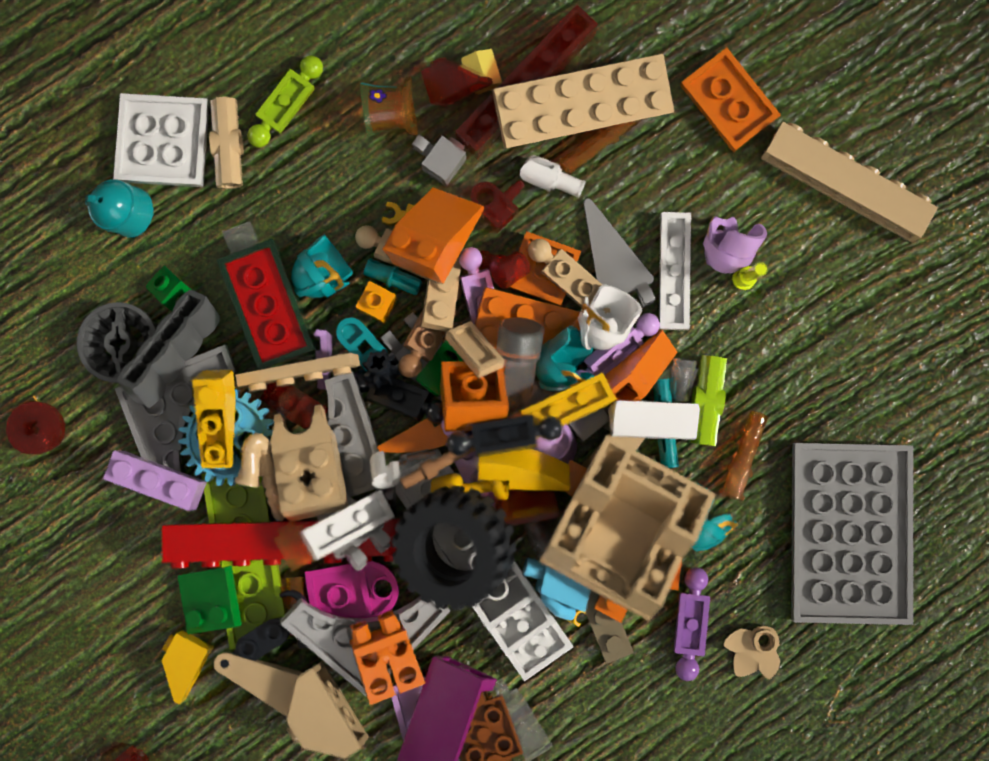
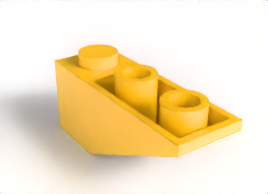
M203 370L192 380L201 468H232L236 404L233 370Z

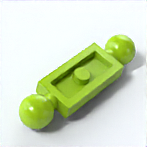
M312 55L305 57L300 63L301 72L299 75L290 69L255 115L262 123L253 125L247 133V139L252 146L257 148L265 147L270 141L271 129L281 134L315 90L314 86L308 81L318 78L323 72V64L318 57Z

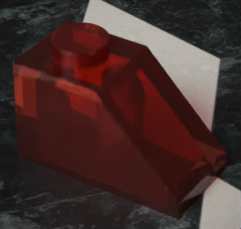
M446 58L433 60L430 62V67L421 71L430 103L434 105L448 106L493 84L492 78L459 62L450 61Z

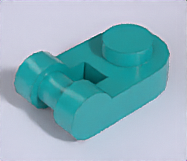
M346 318L338 324L336 330L338 340L349 353L359 355L362 367V362H367L370 352L376 353L385 349L358 319ZM367 341L372 347L362 354L358 347Z

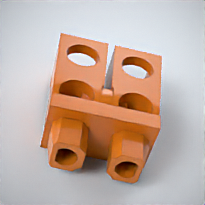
M392 610L377 616L381 626L378 630L370 632L366 621H360L350 626L352 639L349 641L370 705L396 695L386 667L387 664H389L399 693L425 684L407 632Z

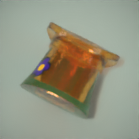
M412 76L406 77L404 84H399L397 87L361 82L360 92L367 138L398 128L405 129L410 135H418L417 119L412 98Z

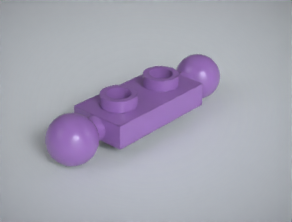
M698 567L691 568L686 572L684 581L689 588V593L679 592L673 652L683 654V657L677 662L675 670L677 676L684 681H692L698 676L699 665L695 660V655L705 656L711 596L701 595V590L708 584V575L703 569Z

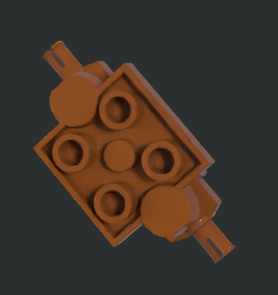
M482 691L459 757L461 761H512L511 758L524 753L503 694L492 697L491 693L488 694L487 691Z

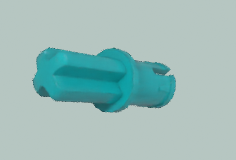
M370 258L364 268V276L385 283L388 288L394 286L413 295H417L421 289L422 281L419 278L399 271L397 266H387Z

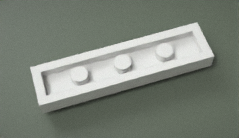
M661 212L659 330H689L691 213Z

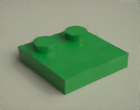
M232 566L177 575L187 635L234 628L242 625Z

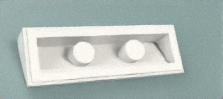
M615 401L608 408L611 437L690 440L697 438L699 404Z

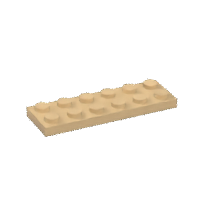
M664 54L492 90L504 149L674 112Z

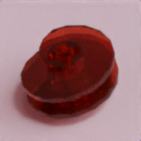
M27 402L14 409L9 416L6 425L7 438L11 445L21 453L43 454L54 450L62 443L65 436V421L62 414L54 406L44 402ZM34 423H37L36 426L39 427L38 433H34L35 430L32 429Z

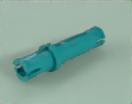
M659 379L653 386L654 402L672 403L671 379ZM658 438L660 464L666 468L679 467L676 439Z

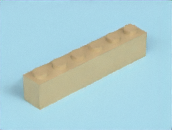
M782 122L776 129L760 159L912 243L922 238L938 209L937 206L931 204L932 201L927 196L911 193L905 189L906 186L903 183L882 177L876 168L869 165L863 166L855 162L854 157L849 153L835 151L828 147L829 144L819 137L812 138L803 133V129L794 123L787 124Z

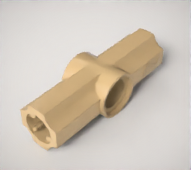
M216 97L210 100L212 131L209 133L210 150L215 162V182L218 188L235 189L243 186L241 155L244 152L243 137L238 125L237 100L229 97Z

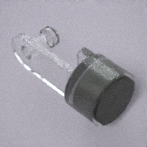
M507 318L499 323L496 351L505 360L504 366H506L504 378L508 399L507 418L531 405L536 362L541 357L544 327L540 323L527 318Z

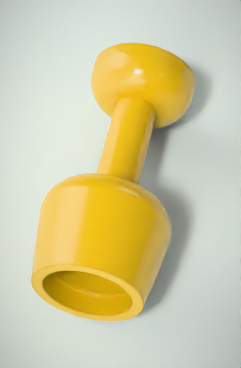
M457 473L446 474L431 480L432 493L438 488L446 486L450 489L455 485L464 486L465 492L473 488L481 493L493 492V495L500 500L508 498L507 481L487 480L465 483L462 476Z

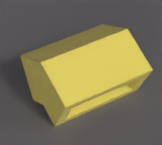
M492 49L475 51L461 58L472 93L482 94L502 84Z

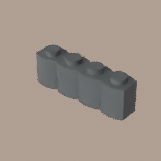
M193 290L183 294L175 304L173 312L159 323L155 334L140 347L136 358L122 369L117 383L133 401L147 408L156 404L163 396L167 384L175 380L181 373L185 361L196 354L203 339L210 335L217 327L220 315L208 298Z

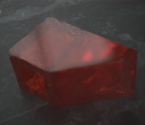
M276 382L267 384V389L264 390L260 399L290 421L308 430L312 424L314 406L321 403L294 385L277 387ZM321 404L322 407L324 408L325 414H326L327 411H328V408H327L326 406H324L323 404Z

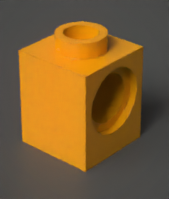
M369 281L356 308L359 312L385 325L398 298L396 294Z

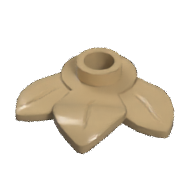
M765 625L758 626L752 631L740 628L729 634L725 639L723 646L732 652H736L733 659V669L737 677L747 676L759 670L764 677L771 679L778 671L780 659L776 650L779 646V636L773 628ZM767 635L768 643L766 645L759 644L760 636Z

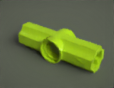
M701 355L697 386L694 387L691 404H699L700 410L697 438L690 440L689 443L716 446L719 417L722 416L725 406L726 392L723 390L727 358Z

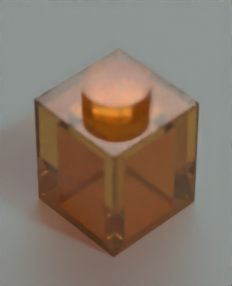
M294 521L279 528L277 531L280 535L274 538L291 571L313 560L300 535V532L305 530V527L302 523L296 526Z

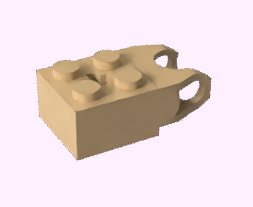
M322 405L314 406L312 424L306 432L301 434L290 433L287 429L285 418H282L281 414L274 415V428L270 442L281 513L290 522L347 508L349 505L337 439L328 425Z

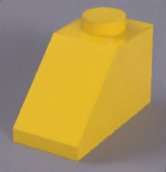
M184 630L177 632L175 636L171 634L162 649L166 652L162 659V664L173 701L177 704H181L187 699L214 647L192 634L187 635V632Z

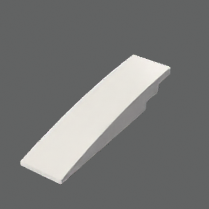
M436 449L401 473L400 477L402 478L420 468L419 464L428 459L434 460L442 454ZM448 465L438 471L439 475L433 478L454 473V471ZM425 478L406 490L400 482L396 485V494L406 509L431 492L432 479L427 480ZM436 524L433 530V543L440 558L453 568L473 570L476 565V553L468 536L452 525ZM515 560L505 580L487 599L482 600L473 607L524 681L574 647L548 608L541 602V598L526 576H523V572Z

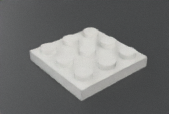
M120 93L113 180H120L126 183L203 187L210 101L207 98Z

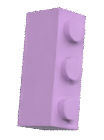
M117 450L113 451L103 478L104 480L188 511L197 509L207 483L205 480L132 453Z

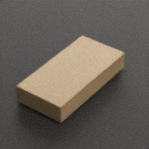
M472 321L446 331L445 339L478 378L504 367L505 360Z

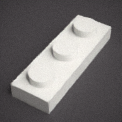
M379 490L300 532V535L313 560H317L395 516L382 491Z

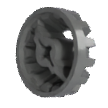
M121 302L108 303L93 310L81 324L77 336V350L85 368L99 379L117 383L118 376L122 369L130 362V357L144 343L138 342L136 337L130 333V325L141 332L144 342L155 334L158 325L147 312L131 304ZM122 339L126 340L125 345H122L120 348L116 346L117 342H122ZM105 349L108 353L112 354V360L107 356Z

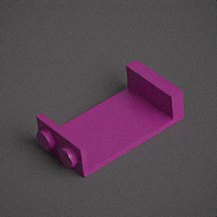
M433 656L425 678V684L422 686L397 760L458 761L481 692L493 691L497 679L449 656Z

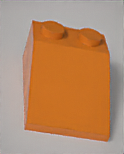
M433 187L396 223L382 249L394 265L444 284L480 218L484 207Z

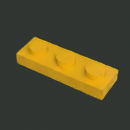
M601 373L522 410L520 414L521 416L533 415L534 425L539 424L547 416H554L565 426L614 403L616 397L604 374Z

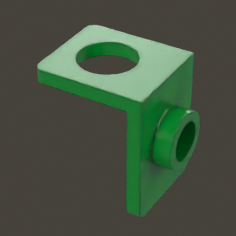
M165 265L146 285V288L157 300L172 312L177 297L192 290Z
M445 340L432 360L427 363L416 377V381L436 397L441 395L442 362L457 361L448 355L447 350L455 353L459 361H464L447 340Z

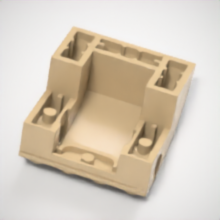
M606 435L574 492L539 562L650 621L662 607L682 558L696 543L716 494Z

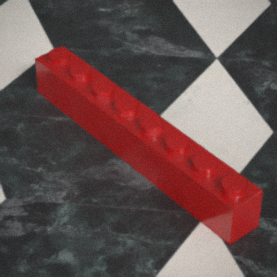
M392 518L384 522V526L381 529L391 539V542H389L391 547L382 554L375 548L370 538L357 547L366 556L367 560L365 562H372V556H384V561H393L392 554L397 548H393L392 538L398 533L395 527L401 518ZM319 521L163 525L162 563H170V568H188L189 562H201V567H219L220 561H232V566H250V560H263V565H281V559H293V564H311L312 556L300 532L317 524ZM333 551L321 557L324 558V563H342V559L338 560L335 558Z

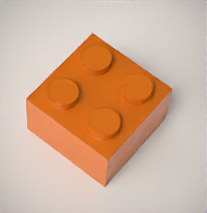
M464 361L442 362L440 391L445 432L472 431V424L507 419L508 399L503 368L478 378Z

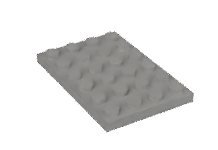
M792 443V622L913 625V446Z

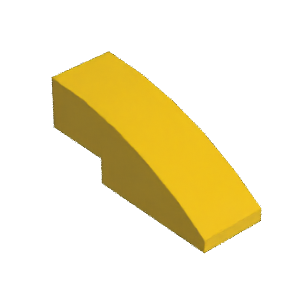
M525 449L479 457L478 480L509 481V489L570 491V466L550 455L533 449Z

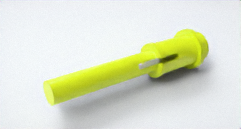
M759 263L753 267H744L733 273L732 281L734 286L740 290L750 289L757 282L756 279L767 272V266Z

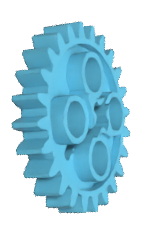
M235 389V409L238 411L239 418L234 426V444L241 451L243 446L242 439L249 432L253 434L262 433L270 442L273 430H269V426L274 423V419H265V416L270 411L269 408L259 410L260 399L250 403V393L246 392L240 399V391ZM190 405L189 408L193 412V416L182 417L189 423L188 427L179 428V431L186 433V438L178 440L180 444H187V449L183 450L181 455L191 456L186 465L190 467L198 466L194 473L196 476L206 472V482H211L216 476L217 485H223L225 478H227L229 486H235L234 479L240 472L241 459L238 457L234 447L232 468H201L195 406Z

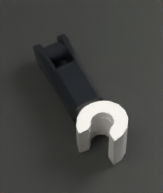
M384 451L377 452L370 458L372 483L375 487V492L382 491L396 517V485L400 482L399 479L401 478L398 461H392L386 466Z

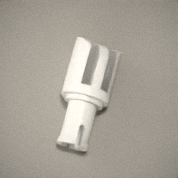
M536 155L529 156L520 170L522 180L548 192L554 191L555 188L578 199L586 183L585 180L562 172L563 169L560 164Z

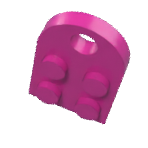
M377 561L366 562L367 565L358 572L355 571L351 564L304 572L310 605L331 615L346 618L377 617L381 613L392 610L398 599V581L390 568ZM379 580H387L391 584L392 591L390 595L382 597L376 593L375 585Z

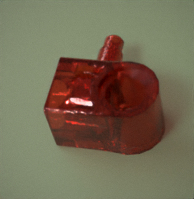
M518 180L504 193L496 185L486 181L479 182L473 187L471 202L480 204L477 198L482 193L492 195V203L482 205L484 210L480 217L497 234L518 214L519 208L512 200L525 187V184Z

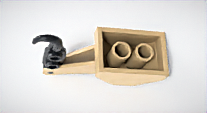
M285 590L280 593L281 598L293 597L296 601L302 598L306 601V598L296 590ZM282 617L270 619L242 636L237 641L234 652L227 651L216 657L214 667L218 673L232 680L288 717V733L291 739L296 744L300 743L303 749L347 758L360 750L369 738L323 661L306 672L259 660L260 657L284 643L291 634L281 625L280 619Z

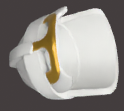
M605 284L599 287L590 305L588 297L585 296L583 307L578 317L582 346L587 350L591 348L607 350L619 343H623L642 312L641 305L626 292ZM604 308H609V309H610V313H608V312L605 313V311H604L603 309H604Z

